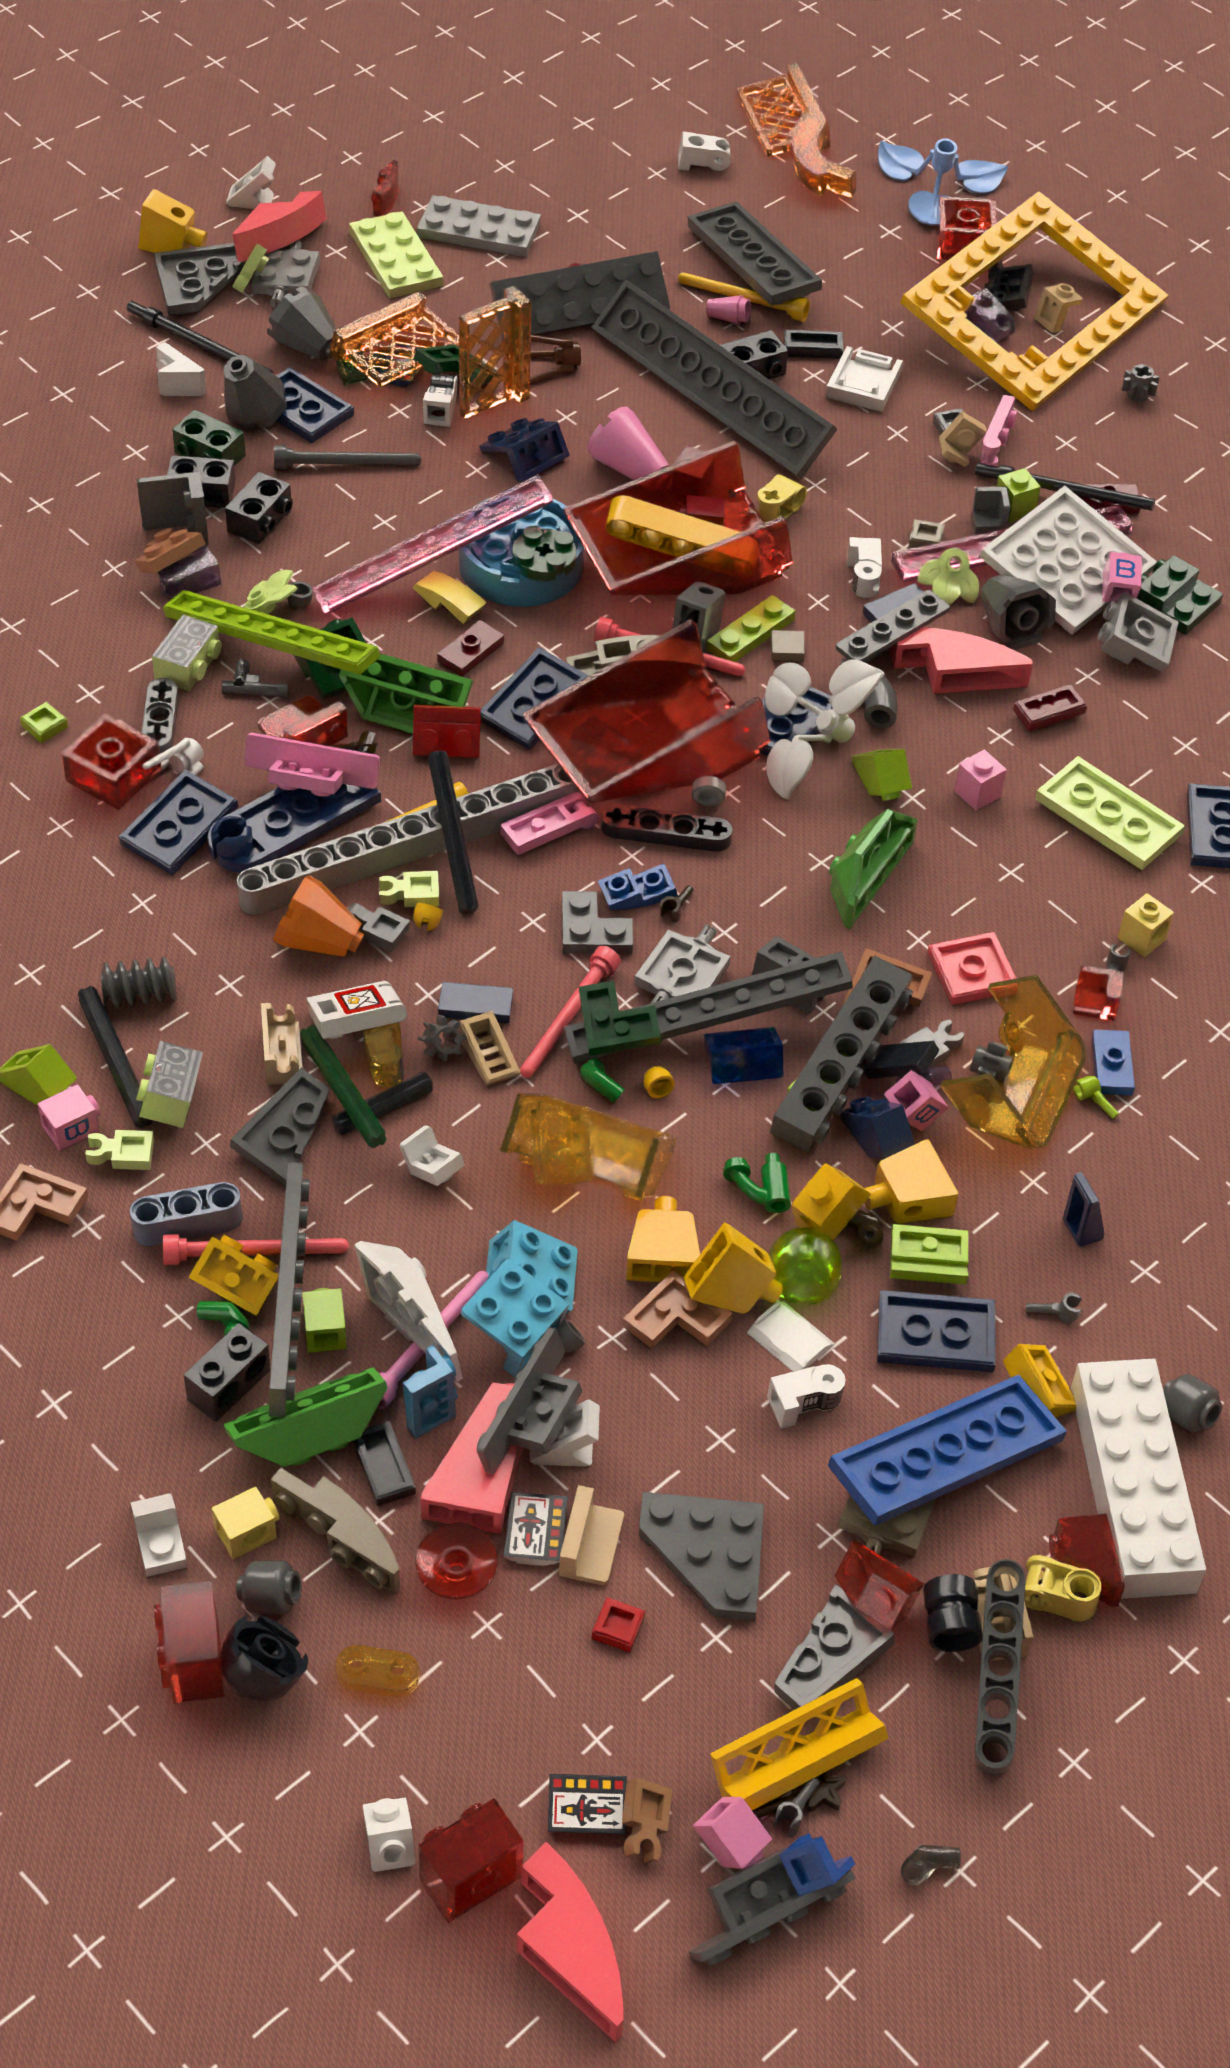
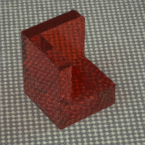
M1082 965L1075 988L1073 1014L1115 1021L1121 999L1124 972Z

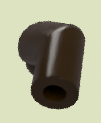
M858 1210L846 1225L855 1229L860 1242L867 1248H875L883 1240V1231L877 1218L870 1213Z

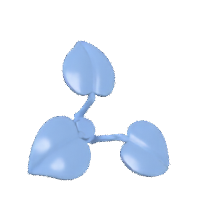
M950 139L938 140L935 148L930 150V154L925 161L918 151L909 147L892 145L881 141L878 149V163L882 172L895 181H908L912 174L919 176L930 162L934 170L938 172L933 194L928 191H918L911 195L908 202V209L911 215L921 223L929 226H941L947 223L954 214L955 204L953 199L946 195H938L942 175L951 170L953 165L957 180H963L964 188L976 194L994 192L1005 176L1008 166L980 160H966L958 163L957 145Z

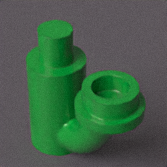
M769 1153L765 1156V1164L761 1167L763 1188L758 1187L748 1178L751 1175V1168L744 1158L733 1157L725 1162V1167L723 1168L724 1178L735 1182L742 1192L754 1202L765 1205V1209L768 1212L782 1213L791 1207L787 1167L784 1163L780 1162L779 1154Z

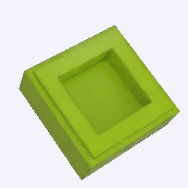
M47 702L20 717L21 726L41 743L68 728L67 719Z

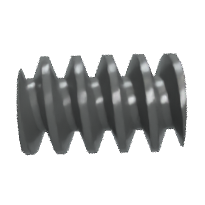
M161 957L160 965L157 968L151 958H147L144 969H141L136 959L132 960L130 970H126L123 962L118 961L115 972H112L107 962L103 963L101 984L105 1008L108 998H111L115 1007H119L123 996L126 997L130 1006L135 1005L137 995H140L144 1004H149L152 993L155 994L159 1003L164 1002L166 992H169L173 1001H177L174 965L170 966L166 957Z

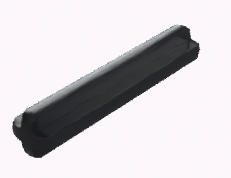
M421 1072L365 1101L376 1118H379L432 1092L433 1082L426 1072ZM346 1110L333 1116L334 1127L340 1135H345L357 1129Z

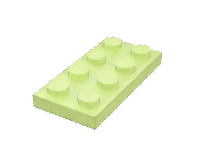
M403 211L349 223L352 238L389 299L443 286V275Z
M1079 756L1041 786L1035 796L1036 801L1141 870L1181 837L1185 828L1184 824Z

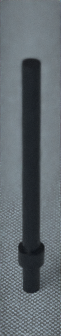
M132 300L127 304V311L142 318L145 324L153 328L160 327L226 361H229L231 357L241 355L163 316L161 311L153 307L147 308ZM263 366V367L266 368L268 371H270L271 373H273V371H272L271 369H269V368Z
M977 463L975 475L997 479L998 482V476L1016 470L1014 467L1007 465L997 467ZM1030 473L1042 489L1057 492L1066 486L1077 496L1148 511H1153L1155 506V499Z

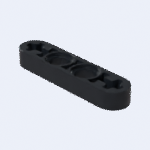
M620 804L609 805L601 813V830L606 836L612 838L714 852L726 850L732 842V825L727 820L718 817ZM645 822H653L657 824L658 827L656 829L648 830L643 828L641 824ZM685 826L692 831L688 834H680L674 829ZM698 830H702V835L698 834ZM714 833H720V836L713 835Z

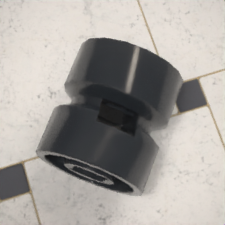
M947 1574L935 1577L924 1584L923 1598L924 1606L928 1613L927 1631L931 1647L943 1652H961L978 1646L982 1642L983 1630L981 1615L977 1611L979 1600L977 1585L974 1579L960 1574Z

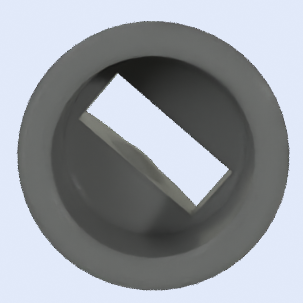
M302 581L290 583V585H295L297 590L287 597L289 605L295 609L296 607L305 609L311 603L313 588L308 583Z
M567 1319L555 1328L559 1333L565 1354L578 1350L586 1343L582 1334Z

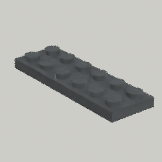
M737 201L687 216L688 227L771 306L783 304L785 301L808 296L810 293L822 290V279Z
M658 251L492 281L490 289L502 342L530 337V335L537 336L593 325L625 279L670 309Z

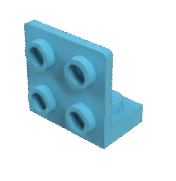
M513 1220L489 1240L486 1272L489 1279L506 1259H511L568 1302L567 1314L573 1309L578 1250L575 1246Z
M506 1259L463 1306L461 1315L505 1348L504 1351L508 1355L503 1369L513 1377H516L526 1366L532 1356L536 1342L542 1339L548 1327L556 1328L563 1322L569 1303L511 1259Z

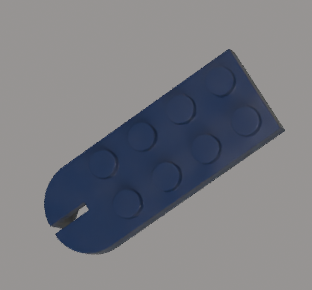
M342 784L335 794L317 796L312 794L311 790L300 788L284 790L278 787L216 821L208 833L209 852L214 860L218 858V864L221 867L232 872L241 873L246 869L281 858L380 803L381 792L377 788L369 789Z

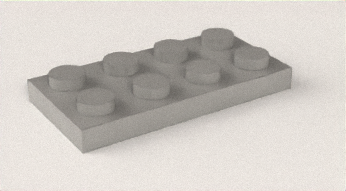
M432 195L417 227V235L423 239L527 257L541 225V214Z

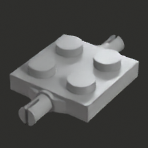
M300 240L291 243L288 250L278 249L265 254L269 258L261 273L256 271L251 283L253 294L272 296L270 305L274 309L288 293H291L293 296L299 294L296 290L298 287L304 286L312 289L321 261L319 251L301 249L302 242Z
M709 924L704 925L696 938L682 936L668 929L635 975L634 985L656 995L651 1003L716 986L730 966L731 956L719 952L709 945L717 935V930L713 926L710 928Z

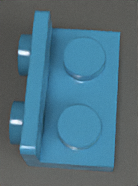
M434 1345L425 1349L427 1370L418 1371L407 1381L403 1382L407 1428L415 1439L456 1417L455 1400L458 1398L454 1386V1377L457 1375L456 1369L451 1359L447 1355L441 1356Z

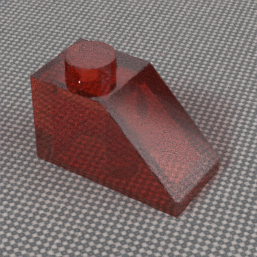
M1107 1514L1058 1518L1054 1534L1049 1535V1550L1052 1559H1058V1562L1094 1572L1101 1582L1099 1600L1110 1607L1119 1606L1125 1589V1583Z
M856 1540L851 1542L835 1574V1578L854 1607L890 1630L908 1617L925 1584Z

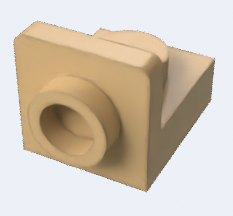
M1061 283L1045 287L1034 319L1051 333L1060 332L1069 307L1081 304L1083 298L1068 284Z
M962 411L939 436L943 456L951 463L957 462L966 467L970 463L968 452L987 432L986 426Z

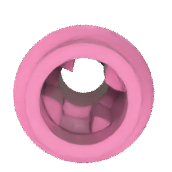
M742 295L708 299L706 306L708 317L738 325L749 321L751 313L750 299H745Z

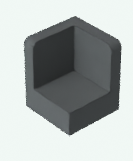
M977 487L971 511L975 536H1000L1007 529L1010 513L1007 488Z

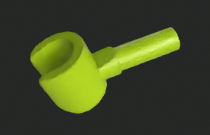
M1086 1076L1076 1081L1078 1085L1073 1087V1091L1077 1099L1083 1101L1092 1097L1094 1102L1112 1119L1119 1115V1112L1104 1098V1095L1101 1093L1100 1082L1095 1076Z

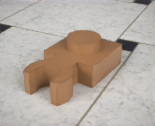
M637 1777L627 1781L622 1824L631 1826L632 1834L627 1837L624 1843V1855L626 1857L639 1855L640 1844H642L645 1850V1863H651L660 1858L661 1844L657 1835L668 1832L672 1797L671 1788Z

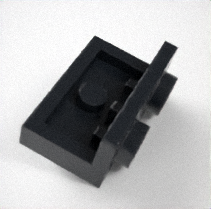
M1001 259L988 269L989 281L984 284V295L986 301L990 300L993 312L1004 310L1016 311L1021 308H1027L1034 275L1032 264L1003 267Z

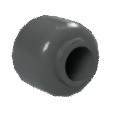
M1185 1374L1175 1380H1170L1163 1388L1170 1421L1192 1433L1200 1432L1203 1429H1210L1218 1421L1223 1406L1220 1402L1219 1392L1213 1386L1191 1374Z
M284 1560L251 1562L245 1569L244 1575L239 1576L236 1584L238 1599L243 1601L246 1610L252 1615L287 1614L293 1605L298 1604L302 1591L299 1572L294 1571L293 1567Z

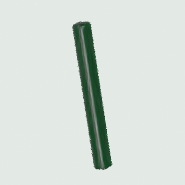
M310 1025L308 1028H302L300 1031L301 1042L367 1145L371 1148L384 1145L387 1141L385 1130L327 1041L322 1038L316 1026Z

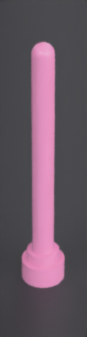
M479 1271L440 1313L446 1328L461 1314L463 1306L487 1281L488 1273L486 1271ZM413 1342L386 1373H380L386 1381L388 1389L377 1408L385 1409L396 1397L397 1383L425 1354L416 1343Z

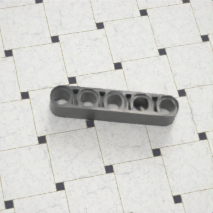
M1001 1559L993 1563L989 1568L985 1593L975 1762L980 1770L992 1776L1001 1775L1010 1768L1014 1757L1026 1578L1021 1565L1010 1559ZM1001 1574H1009L1015 1578L1017 1586L1011 1591H1003L995 1585L994 1579ZM1004 1615L1012 1619L1015 1627L1008 1633H1000L993 1628L991 1621L997 1616ZM997 1657L1005 1658L1010 1662L1012 1670L1005 1676H998L991 1672L988 1663ZM992 1700H1001L1007 1704L1009 1714L1002 1719H995L988 1715L985 1706ZM989 1743H998L1004 1747L1007 1756L1001 1762L993 1763L984 1757L982 1749Z

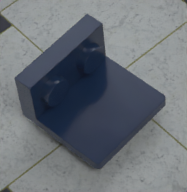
M527 418L516 420L510 424V429L487 436L488 441L479 445L481 452L507 453L517 481H525L570 456L559 423L545 421L544 418L534 421H528Z

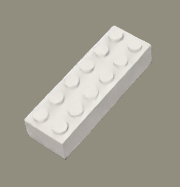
M1156 1359L1078 1363L1071 1391L1076 1402V1416L1116 1599L1197 1594L1206 1572V1566Z

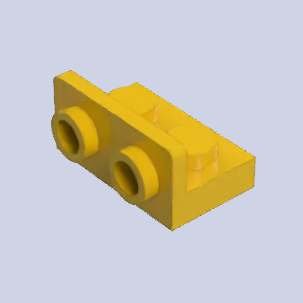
M225 1234L221 1240L211 1237L188 1278L257 1316L276 1282H278L279 1273L274 1271L278 1264L258 1253L254 1259L241 1253L244 1245Z

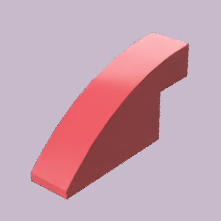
M322 191L300 192L292 202L259 203L232 234L238 262L247 261L256 244L267 249L266 254L301 239L320 226L327 219Z
M923 627L889 648L894 669L926 666L933 694L1028 687L1033 665L1032 660L1027 656L999 643L982 637L939 628Z
M545 1842L522 1865L521 1884L545 1906L517 1933V1952L616 2043L622 2037L624 2017L620 1972L612 1941L602 1916L586 1887L568 1863Z

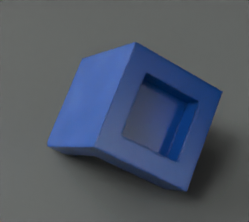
M809 1833L800 1836L779 1855L798 1896L835 1884L855 1865L852 1856L834 1861L823 1837L820 1836L813 1839Z

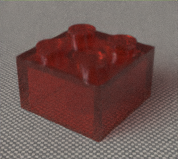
M939 196L935 221L936 259L948 261L997 224L995 199Z
M106 713L61 753L66 782L117 810L123 807L162 770L161 763L147 770L143 768L144 763L160 754L158 741Z
M212 1580L161 1587L162 1603L154 1604L156 1630H158L157 1657L158 1666L161 1669L163 1689L171 1688L173 1704L225 1697L223 1673L220 1665L219 1625Z
M495 1798L483 1805L482 1803H476L470 1806L461 1814L459 1820L446 1828L439 1826L432 1829L423 1837L421 1843L418 1844L420 1882L447 1923L455 1920L521 1878L524 1840Z

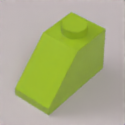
M880 749L851 756L852 763L869 795L882 796V801L900 798L902 797L901 791L912 789L905 749Z
M51 1044L18 1051L0 1067V1083L35 1105L69 1089L68 1086L77 1079V1076Z

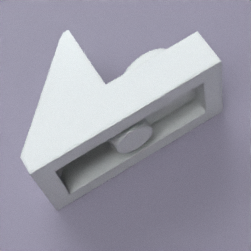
M268 156L265 157L231 186L226 204L230 207L255 209L259 203H272L274 193L268 186L274 179L272 174L276 163Z
M166 342L156 347V366L158 369L157 376L160 395L203 396L207 394L205 370Z
M589 1399L575 1405L548 1453L530 1450V1462L536 1465L590 1466L592 1464L593 1443L598 1441L600 1405Z
M171 1493L131 1502L146 1576L149 1577L187 1568L176 1508Z

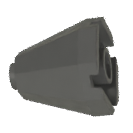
M304 286L296 289L299 294L295 296L291 293L285 295L269 316L268 322L272 325V329L267 328V334L277 342L322 361L334 358L341 348V336L322 299L313 290Z
M244 354L231 357L224 366V402L229 421L246 431L256 430L255 426L260 424L263 427L272 426L287 408V400L284 393L286 394L285 386L282 380Z
M998 575L991 577L982 587L981 600L992 632L1014 650L1037 644L1043 638L1041 634L1045 627L1050 629L1055 623L1056 599L1035 582Z

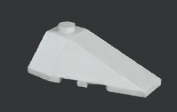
M364 1241L356 1243L354 1246L368 1299L425 1353L426 1348L434 1345L441 1356L447 1355L456 1369L457 1375L454 1377V1381L457 1383L463 1379L456 1349L425 1279L426 1271L420 1261L415 1257L411 1259L397 1247Z

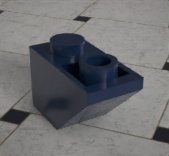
M865 1096L851 1101L850 1108L843 1110L840 1114V1118L869 1157L886 1159L915 1145L903 1104L891 1103L887 1099L872 1100L870 1096Z

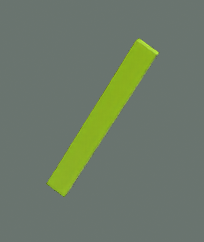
M182 590L163 607L165 616L168 618L179 620L182 615H186L218 626L219 633L359 675L381 656L378 646L186 590Z

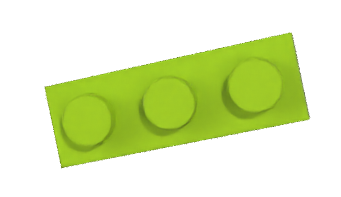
M771 595L708 639L706 650L716 657L736 662L769 639L772 630H781L793 622L796 610L774 595Z

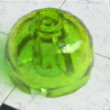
M798 1227L781 1234L771 1245L769 1256L776 1270L774 1279L783 1284L780 1297L787 1302L797 1304V1300H810V1304H818L830 1298L839 1287L843 1267L842 1258L838 1246L829 1235L820 1233L814 1228Z

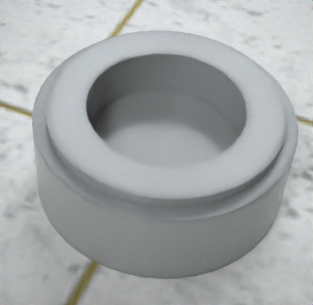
M704 776L693 782L692 798L697 803L704 806H716L725 800L726 784L721 779Z

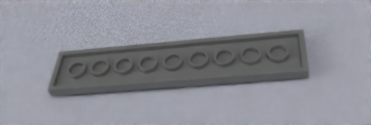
M626 279L591 327L800 479H802L838 430L826 419Z

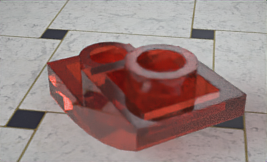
M396 160L389 163L378 174L377 183L379 186L373 190L371 196L373 216L387 215L397 200L399 170L398 161Z

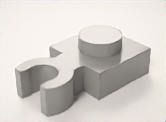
M945 1020L940 1023L938 1031L935 1033L928 1027H925L902 1040L899 1044L934 1040L939 1048V1052L926 1071L948 1059L950 1050L961 1047L965 1034L960 1032L954 1036L948 1035L951 1032L953 1022Z

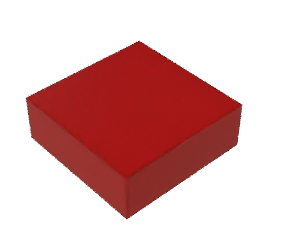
M606 1597L592 1630L591 1639L631 1653L645 1619L646 1611Z

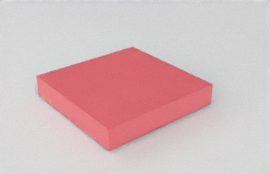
M994 932L928 946L927 954L951 1005L1018 991L1019 982Z

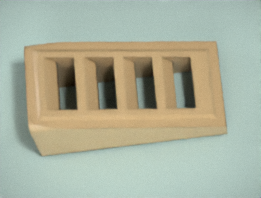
M493 1011L459 1021L460 1026L457 1031L460 1035L466 1036V1040L461 1041L486 1086L520 1075L519 1067ZM486 1032L488 1035L479 1039H476L474 1036ZM488 1043H493L494 1045L484 1050H481L479 1047ZM496 1053L500 1055L499 1058L487 1062L484 1058ZM505 1064L507 1069L491 1074L489 1069Z

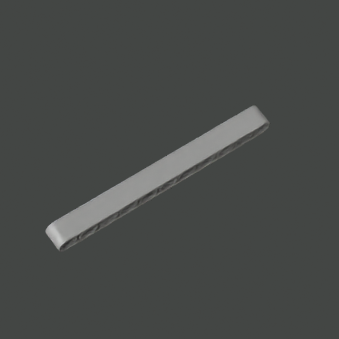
M560 762L457 797L465 842L467 843L499 832L500 824L574 792H579L582 795V768L574 762ZM434 805L242 871L237 877L240 909L247 914L257 915L290 904L294 894L307 875L321 881L331 890L446 850L438 806Z

